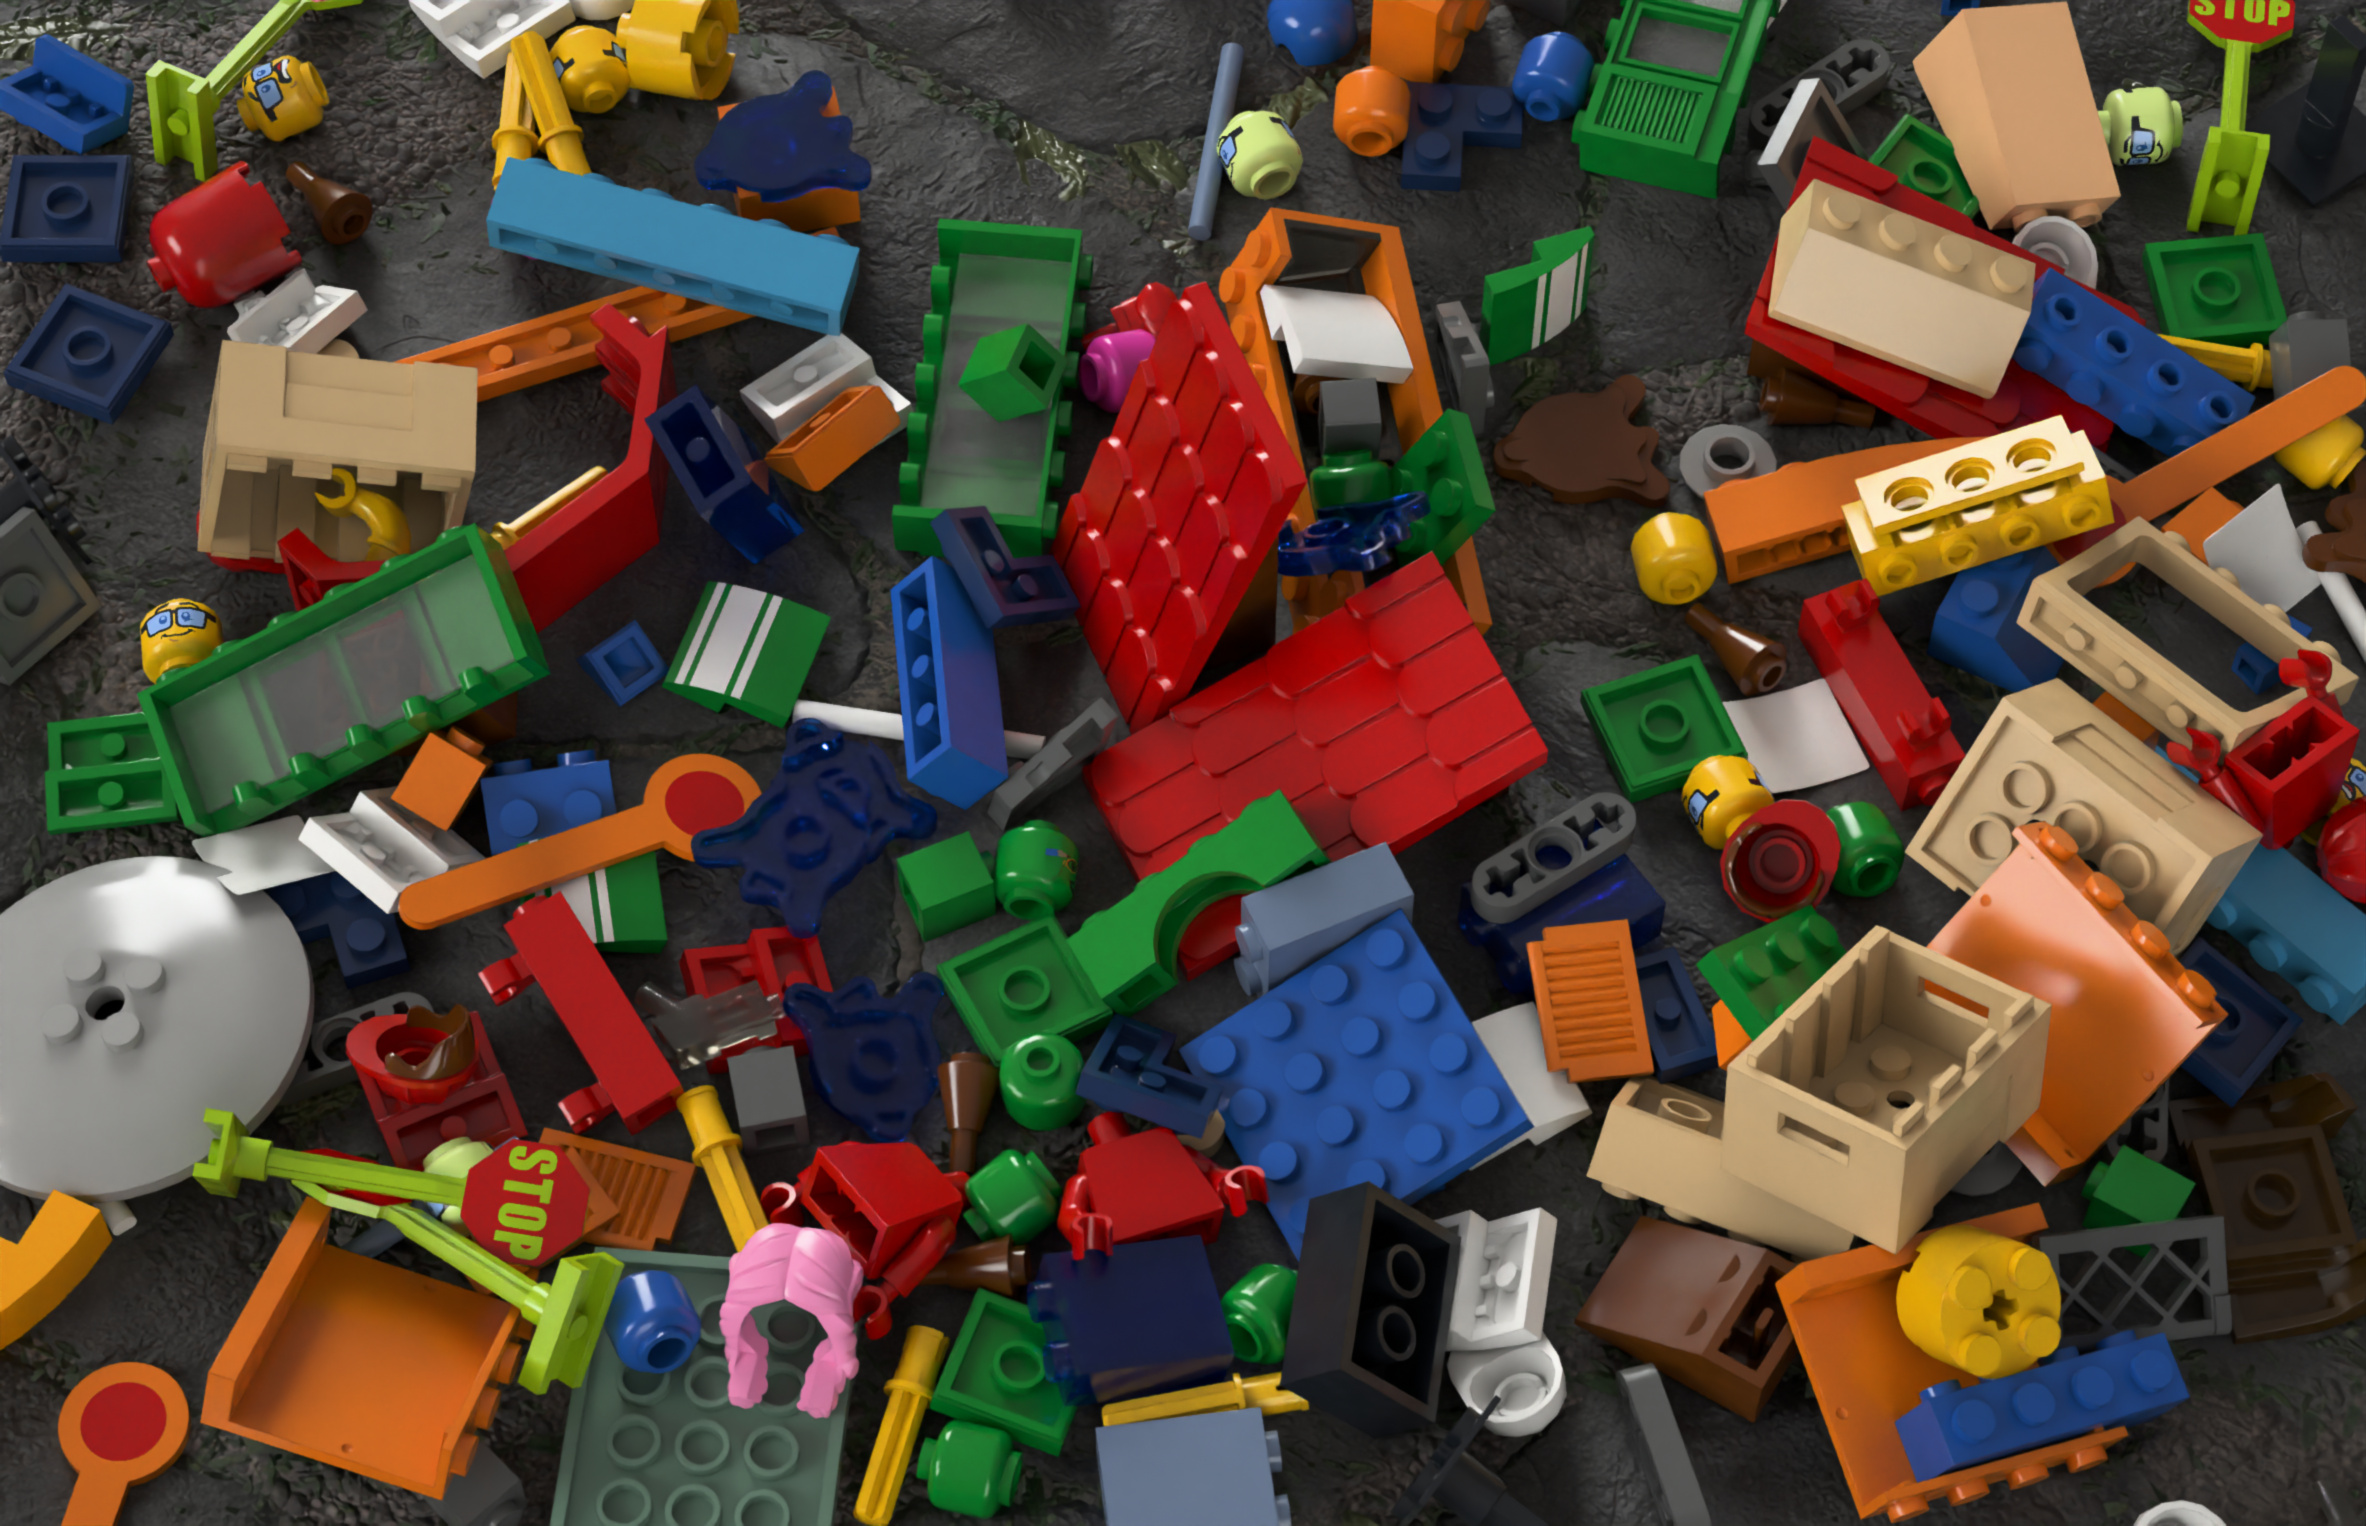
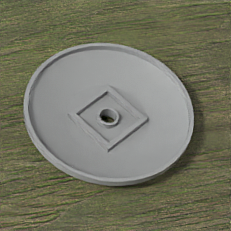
M168 856L132 857L100 863L62 876L36 889L0 915V1185L9 1190L42 1200H47L54 1189L86 1204L131 1199L156 1192L191 1177L195 1162L208 1164L212 1139H218V1137L203 1122L206 1108L234 1112L249 1130V1135L267 1118L281 1100L297 1073L310 1038L314 1016V983L306 950L289 918L263 890L236 895L217 879V877L233 872L204 861ZM112 1000L124 1001L120 1012L112 1014L106 1020L94 1019L97 1010L103 1004Z

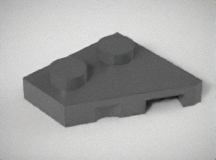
M1461 302L1436 304L1433 341L1452 410L1468 414L1474 435L1483 434L1486 408L1494 407V390L1489 374L1490 363L1488 356L1480 342L1477 326L1475 323L1470 322Z
M1103 697L1095 701L1072 723L1053 735L1027 763L1024 764L1022 761H1019L1008 768L1009 777L996 788L987 812L1003 832L1081 775L1082 768L1092 763L1093 759L1105 750L1118 715Z

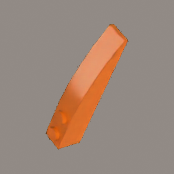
M1989 437L1945 438L1885 445L1824 457L1807 463L1793 462L1784 465L1775 472L1748 480H1730L1721 484L1716 489L1703 492L1708 525L1728 585L1851 550L1841 506L1861 500L1856 489L1855 479Z

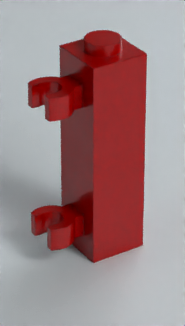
M1859 579L1804 600L1797 636L1822 678L1826 680L1838 705L1901 811H1904L1922 803L1925 806L1935 805L1966 754L1950 730L1952 718L1939 697L1933 699L1930 697L1878 610L1880 599L1868 579Z
M561 891L549 898L541 895L523 903L513 913L514 919L503 925L518 953L510 958H505L489 965L478 975L497 1007L511 1001L522 993L527 986L537 982L597 1079V1083L570 1094L558 1103L576 1136L592 1129L615 1110L631 1136L678 1109L676 1101L685 1093L681 1083Z

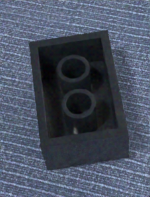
M1369 1181L1310 1199L1280 1386L1374 1439L1435 1424L1461 1237Z

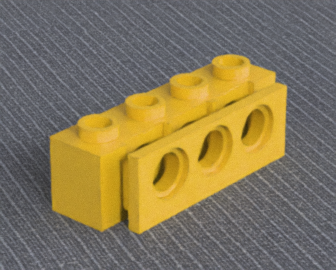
M2062 415L1855 479L1856 489L1861 500L1841 506L1851 550L1863 579H1868L1878 597L2114 523L2106 476L2084 430L2070 434Z

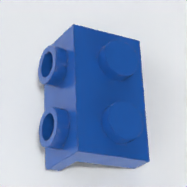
M45 34L36 38L33 66L0 80V110L13 116L19 123L31 126L59 142L63 148L83 155L128 133L134 84L130 79L51 35Z
M592 749L556 755L558 767L533 771L531 759L493 764L494 777L480 779L491 854L497 855L515 849L517 844L549 837L616 814L610 760L596 761L595 750Z

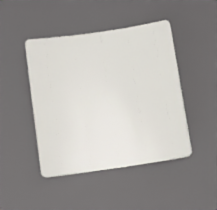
M2280 484L2273 486L2203 542V549L2209 567L2212 570L2222 567L2231 571L2238 579L2241 591L2261 606L2273 604L2287 612L2321 584L2315 571L2309 569L2303 561L2302 550L2304 545L2289 514Z
M1823 678L1765 696L1722 702L1748 753V761L1756 767L1771 793L1794 791L1824 784L1869 768V763L1831 689Z
M298 815L192 841L193 847L204 862L233 872L217 877V879L236 895L336 871L298 839L305 826L303 820Z

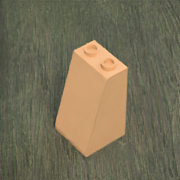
M2067 1L1962 9L1913 60L1918 79L1946 138L1950 139L1954 147L1953 153L1973 195H1976L1979 201V208L1990 230L2014 228L2015 233H2019L2025 224L2043 216H2059L2075 222L2080 228H2085L2099 222L2102 219V213L2121 197Z

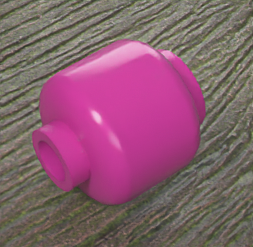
M1137 329L1103 335L1093 339L1086 354L1080 358L1078 366L1080 386L1086 398L1091 402H1095L1099 408L1107 413H1119L1140 361L1149 358L1156 341L1155 337L1145 330Z

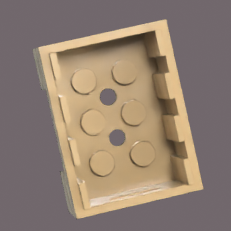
M222 340L203 448L197 551L210 552L211 556L246 560H249V557L274 559L276 563H283L277 541L298 527L331 559L340 562L364 561L370 548L366 540L368 536H372V530L364 519L355 514L345 518L332 515L324 508L315 495V492L330 499L345 496V485L331 478L333 468L347 470L357 479V483H360L362 487L380 493L397 504L407 517L411 532L410 554H414L435 543L436 538L442 532L456 526H462L476 466L478 368L414 361L413 365L287 351V347Z
M2055 678L2002 698L1908 845L1905 853L1954 892L1962 889L1972 897L2020 844L2011 834L2017 826L2030 824L2034 819L2046 821L2053 827L2059 826L2076 842L2078 846L2076 854L2083 861H2093L2100 873L2106 875L2118 885L2124 894L2122 902L2139 920L2153 924L2166 936L2171 945L2168 951L2179 961L2264 834L2205 791L2201 786L2059 678Z
M1876 925L1727 1066L1720 1169L1896 1255L1933 1217L1934 1206L1998 1141L2005 1143L2040 1107L2052 1004ZM1925 979L1988 1007V1019L1924 990ZM1905 1103L1911 1105L1909 1108L1904 1109L1893 1107Z

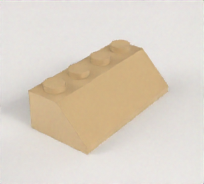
M1814 179L1781 218L1768 317L1990 400L1997 392L2030 316L2036 263Z
M1646 1075L1631 1077L1610 1103L1586 1175L1602 1182L1601 1187L1609 1194L1626 1200H1638L1640 1197L1664 1205V1211L1679 1221L1690 1224H1700L1706 1221L1727 1229L1728 1236L1733 1240L1763 1248L1767 1244L1791 1253V1259L1798 1265L1802 1262L1854 1249L1858 1236L1720 1169L1724 1102L1670 1082L1660 1084L1657 1077Z

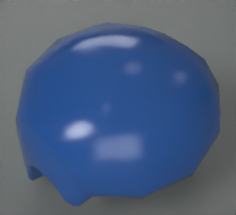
M1272 0L1268 5V29L1275 46L1280 47L1281 44L1286 46L1292 53L1296 63L1300 65L1329 64L1347 55L1358 41L1356 14L1352 0Z

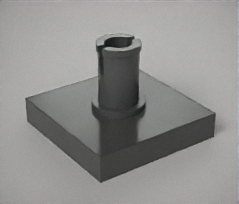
M1820 78L1799 81L1765 150H1752L1745 159V177L1747 180H1752L1750 185L1754 188L1770 186L1785 211L1789 205L1813 135L1866 161L1869 160Z
M24 506L0 526V683L11 685L102 607V604L37 512Z

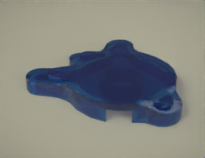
M818 70L806 72L785 92L758 96L737 104L729 110L717 124L709 145L698 154L694 164L696 178L703 187L710 190H728L738 194V187L747 191L760 193L761 202H782L800 197L820 188L861 191L869 186L872 179V170L867 159L852 152L849 148L853 138V123L851 119L844 115L822 116L832 97L833 91L830 77Z
M1413 491L1377 502L1350 503L1320 508L1316 510L1318 522L1307 526L1298 533L1294 532L1291 519L1285 521L1279 532L1278 573L1293 577L1316 576L1332 573L1337 570L1352 572L1369 571L1387 564L1390 560L1387 549L1409 539L1412 536L1410 524L1425 517L1432 511L1428 495L1423 491Z
M815 718L799 719L788 728L786 733L787 747L781 757L782 765L775 775V779L771 780L770 787L772 808L778 824L792 841L787 861V872L789 881L793 885L802 888L817 885L822 880L836 851L847 850L857 862L871 864L879 858L887 844L893 839L922 840L931 837L936 832L938 827L936 809L931 804L916 799L903 790L897 781L894 766L884 751L873 742L868 740L869 747L858 742L844 740L843 732L832 730Z
M843 771L829 778H815L816 785L788 787L787 780L770 787L752 802L745 814L737 821L726 826L702 830L695 834L691 841L693 859L699 866L708 869L745 868L747 871L739 881V891L742 900L749 904L769 905L779 908L783 914L788 932L794 937L801 939L813 937L822 927V914L827 901L836 892L850 884L862 870L868 857L870 837L866 814L871 802V787L868 780L860 773Z
M919 972L913 975L898 994L891 999L881 997L877 992L875 983L865 976H857L851 979L835 992H826L808 983L796 982L789 986L782 997L781 1008L784 1014L800 1028L807 1041L809 1071L814 1087L822 1100L837 1114L862 1127L874 1141L878 1143L902 1142L911 1130L913 1119L927 1106L939 1084L937 1067L942 1064L940 1046L932 1029V1016L944 994L943 982L936 975L928 972Z

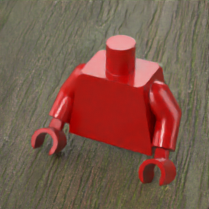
M2299 649L2297 651L2299 659L2286 657L2281 659L2279 663L2281 681L2287 686L2305 688L2307 697L2226 754L2224 765H2217L2221 746L2219 740L2210 733L2187 726L2186 731L2191 736L2193 742L2191 751L2186 746L2170 741L2167 744L2168 758L2175 764L2197 770L2201 775L2198 785L2264 834L2259 843L2268 850H2278L2281 847L2285 850L2289 849L2298 834L2332 810L2337 803L2359 738L2360 730L2345 720L2335 692H2327L2325 686L2330 681L2332 675V662L2328 656L2318 651Z
M1108 1111L1095 1117L1087 1126V1131L1094 1146L1080 1153L1077 1172L1065 1183L1057 1226L1059 1231L1072 1244V1256L1075 1261L1083 1260L1085 1250L1090 1249L1098 1277L1101 1278L1215 1243L1225 1210L1224 1204L1230 1205L1233 1216L1240 1217L1247 1213L1246 1201L1258 1200L1264 1204L1270 1202L1265 1172L1262 1168L1252 1165L1240 1166L1233 1170L1222 1167L1189 1144H1181L1173 1131L1163 1126L1133 1134L1123 1112Z
M845 1141L835 1146L818 1147L813 1163L797 1174L799 1182L793 1186L785 1182H776L768 1185L761 1194L760 1203L771 1224H790L797 1227H802L805 1217L801 1208L803 1203L825 1230H830L843 1238L849 1247L852 1259L860 1262L864 1275L869 1280L879 1277L884 1279L878 1287L872 1285L861 1286L853 1300L854 1324L865 1313L875 1311L867 1319L865 1328L869 1339H879L885 1336L892 1327L893 1320L889 1306L899 1294L906 1298L938 1264L955 1242L957 1234L956 1225L960 1213L972 1206L964 1190L965 1183L970 1177L964 1171L943 1174L917 1145L909 1142L865 1144Z

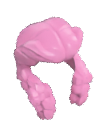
M772 1223L755 1232L747 1241L743 1250L735 1253L729 1260L730 1283L725 1297L726 1302L722 1304L720 1309L721 1321L719 1322L722 1335L725 1337L724 1352L727 1362H729L728 1400L732 1405L744 1409L752 1408L754 1403L762 1401V1395L766 1393L768 1388L765 1376L768 1371L766 1358L769 1345L768 1340L758 1332L755 1320L749 1312L754 1307L785 1299L814 1314L828 1334V1338L821 1341L814 1351V1361L805 1373V1384L801 1389L800 1395L801 1400L796 1405L799 1410L807 1411L815 1419L820 1417L828 1418L831 1411L838 1404V1394L843 1392L846 1379H853L859 1371V1360L856 1357L855 1348L857 1337L856 1333L852 1332L855 1329L853 1300L863 1284V1267L860 1262L852 1259L849 1247L843 1238L830 1230Z

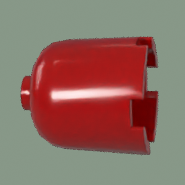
M239 161L166 204L155 214L150 224L149 234L155 256L147 260L146 263L152 276L164 293L174 288L184 301L198 308L214 309L226 305L302 266L301 255L296 249L287 254L281 238L291 232L262 182L260 181L250 187L245 181L247 174L250 173L249 166L245 161Z

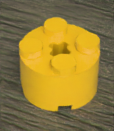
M635 0L631 14H622L616 30L617 45L620 48L626 49L630 88L691 100H713L717 98L725 88L734 66L736 54L728 53L726 49L728 33L739 35L737 1Z
M1964 1224L1952 1225L1937 1230L1926 1237L1915 1249V1251L1920 1252V1255L1914 1262L1910 1273L1903 1270L1897 1286V1313L1905 1335L1914 1345L1919 1346L1929 1356L1978 1377L1999 1379L2022 1372L2039 1357H2046L2057 1348L2061 1338V1329L2058 1324L2061 1310V1295L2056 1274L2049 1258L2044 1252L1994 1232Z

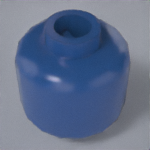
M1555 31L1534 37L1526 43L1511 87L1515 99L1523 103V108L1538 120L1552 121L1574 116L1579 109H1582L1589 91V81L1595 65L1593 57L1584 44L1571 34Z
M647 1270L628 1275L617 1284L603 1326L623 1364L638 1372L665 1373L681 1366L690 1357L691 1352L695 1349L701 1337V1319L681 1281L666 1271Z

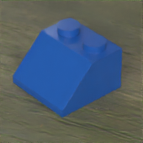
M2042 545L1959 571L1936 612L1926 654L2013 693L2055 679L2065 659L2016 622L2032 581L2039 575L2060 566L2058 561Z

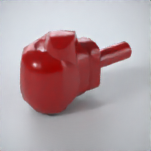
M1159 282L1146 285L1137 297L1133 296L1121 302V305L1110 308L1114 323L1088 333L1084 336V339H1080L1084 350L1087 351L1093 339L1097 337L1137 329L1145 330L1157 339L1170 304L1178 300L1175 293L1170 287Z

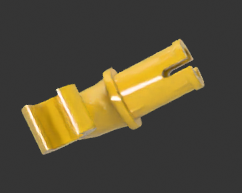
M333 468L331 478L345 485V496L330 499L315 492V495L324 508L332 515L345 518L355 514L364 519L372 530V536H368L366 540L370 548L364 561L389 560L398 555L410 554L411 532L407 517L397 504L380 493L362 487L360 483H357V479L347 470Z

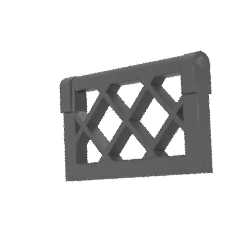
M2214 1214L2032 1236V1248L2044 1252L2049 1258L2060 1288L2061 1310L2058 1324L2061 1329V1338L2054 1351L2070 1346H2076L2078 1352L2097 1350L2095 1346L2097 1342L2127 1330H2134L2137 1339L2164 1332L2167 1341L2226 1335L2232 1330L2231 1296L2228 1294L2224 1216ZM2199 1238L2200 1258L2192 1269L2187 1267L2169 1250L2174 1241ZM2148 1244L2152 1247L2130 1277L2108 1257L2113 1248ZM2087 1251L2090 1257L2070 1283L2067 1284L2060 1277L2059 1254ZM2161 1258L2165 1259L2184 1277L2163 1307L2140 1287ZM2100 1265L2123 1284L2102 1314L2097 1312L2079 1295V1292ZM2195 1287L2203 1296L2204 1317L2182 1320L2174 1319L2173 1315ZM2133 1295L2156 1315L2149 1324L2117 1328L2112 1325V1322ZM2072 1302L2094 1322L2089 1331L2063 1334L2062 1315Z

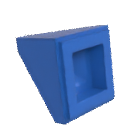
M633 620L576 659L582 669L618 707L664 677L669 670L636 620Z

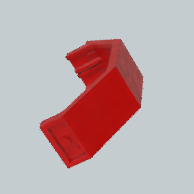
M609 302L590 315V322L604 336V339L595 344V351L598 352L596 354L597 360L610 372V375L601 380L602 389L634 417L629 450L626 459L619 467L515 544L504 550L537 634L660 542L678 401L668 326H664L650 336L647 329L638 319L633 316L625 318ZM298 527L277 541L296 611H301L323 600L325 593L335 586L350 582L356 583L380 571V566L387 561H336L324 554ZM401 610L348 638L406 619L405 613Z

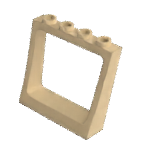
M2140 516L2073 559L2036 577L2031 583L2016 622L2172 741L2186 746L2191 751L2193 742L2191 736L2186 731L2187 726L2214 735L2219 740L2221 746L2220 757L2217 762L2218 766L2224 765L2226 754L2306 698L2305 688L2297 689L2273 702L2248 712H2239L2231 708L2082 597L2127 563L2138 562L2150 569L2278 665L2281 659L2285 657L2299 659L2297 654L2299 649L2318 651L2328 656L2332 662V675L2325 687L2327 692H2335L2340 706L2348 702L2359 679L2356 674L2341 664L2340 655L2332 645L2324 641L2312 643L2291 628L2289 617L2280 607L2273 604L2261 606L2241 591L2240 583L2231 571L2222 567L2212 570L2191 554L2190 546L2183 536L2173 531L2162 533Z

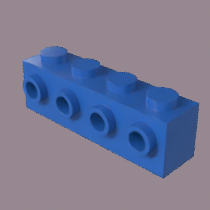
M2049 267L2034 283L2031 313L2011 358L2022 368L2035 372L2065 391L2076 402L2089 406L2116 423L2127 434L2140 438L2172 458L2248 415L2255 396Z
M931 556L890 589L908 781L925 789L931 795L941 797L963 810H967L987 793L995 790L1009 777L993 629H987L983 620L974 611L970 602V596L955 568Z
M2127 1330L2100 1340L2095 1344L2097 1351L2080 1356L2077 1347L2070 1346L2054 1351L2046 1357L2039 1358L2037 1360L2038 1368L1999 1379L1978 1377L1980 1384L1963 1389L1958 1379H1952L1921 1391L1919 1396L1922 1403L1894 1422L1917 1483L2081 1438L2099 1427H2104L2105 1431L2124 1425L2126 1428L2158 1418L2190 1398L2165 1333L2137 1339L2134 1330Z

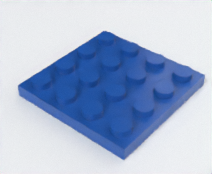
M1401 908L1178 1049L1193 1076L1224 1086L1217 1107L1225 1121L1224 1131L1243 1165L1258 1166L1265 1172L1270 1202L1266 1203L1298 1262H1300L1310 1199L1369 1181L1410 1206L1535 1127L1408 916Z

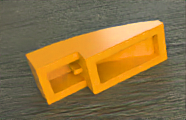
M54 1189L18 1244L0 1237V1350L23 1336L54 1310L83 1280L113 1239L101 1210Z

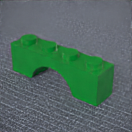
M1278 789L1270 796L1252 801L1243 809L1240 817L1216 834L1207 835L1191 845L1185 856L1164 871L1156 872L1143 878L1136 885L1134 891L1108 910H1102L1091 915L1084 921L1080 930L1067 938L1066 942L1100 998L1117 1014L1130 1018L1178 984L1176 967L1178 947L1188 925L1203 909L1222 898L1237 894H1252L1333 861L1302 813Z

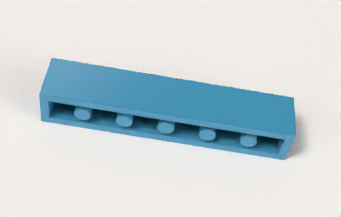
M507 156L486 219L490 247L832 336H840L859 275L860 248L850 246L847 241L830 234H820L815 237L792 231L786 224L777 220L761 219L754 221L738 217L726 208L715 204L692 205L677 201L668 193L658 189L646 188L639 191L619 186L610 178L596 173H587L583 176L558 170L552 163L538 158H528L523 161Z
M2156 745L2155 752L2198 784L2199 779L2183 766L2173 763L2168 758L2167 753ZM2258 843L2206 921L2217 929L2226 930L2249 949L2251 956L2261 967L2278 973L2299 991L2303 1000L2312 1009L2320 1013H2326L2342 1026L2366 1003V915L2283 847L2278 850H2268Z

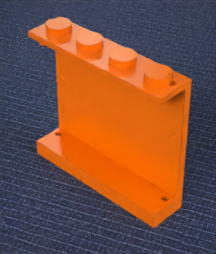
M2046 821L2017 826L2011 834L2020 844L1926 948L2052 1004L2040 1107L2005 1142L2008 1148L2040 1183L2047 1187L2073 1178L2229 1014L2215 1000L2214 997L2217 993L2210 982L2193 970H2186L2168 951L2171 945L2166 936L2153 924L2139 920L2122 902L2124 894L2118 885L2106 875L2094 872L2076 854L2078 846L2074 839L2059 826L2053 827ZM1925 979L1924 990L1988 1019V1007Z
M307 1196L208 1372L200 1423L442 1501L454 1475L467 1476L479 1443V1436L474 1435L477 1428L489 1430L501 1397V1390L496 1388L499 1382L510 1385L513 1381L523 1351V1345L518 1344L519 1340L523 1338L531 1341L537 1326L523 1318L521 1310L509 1302L326 1244L332 1207ZM530 1268L526 1276L537 1283L540 1271Z
M2039 1202L1916 1233L1896 1255L1873 1244L1802 1262L1775 1283L1861 1520L1888 1513L1891 1523L1904 1521L1930 1510L1927 1501L1947 1496L1950 1506L1965 1504L1989 1494L1988 1484L2007 1480L2010 1490L2019 1489L2048 1478L2050 1474L2047 1468L2066 1463L2069 1473L2080 1472L2107 1461L2108 1456L2105 1449L2128 1436L2125 1425L2106 1431L2104 1427H2099L2081 1438L1918 1483L1894 1422L1922 1403L1919 1393L1933 1385L1952 1379H1958L1962 1389L1980 1384V1381L1976 1375L1929 1356L1919 1346L1914 1345L1905 1335L1898 1318L1896 1305L1897 1286L1903 1270L1910 1273L1914 1262L1920 1255V1252L1915 1251V1249L1926 1237L1939 1229L1952 1225H1971L2027 1244L2032 1240V1236L2039 1235L2049 1228ZM2037 1360L2022 1372L2038 1368Z

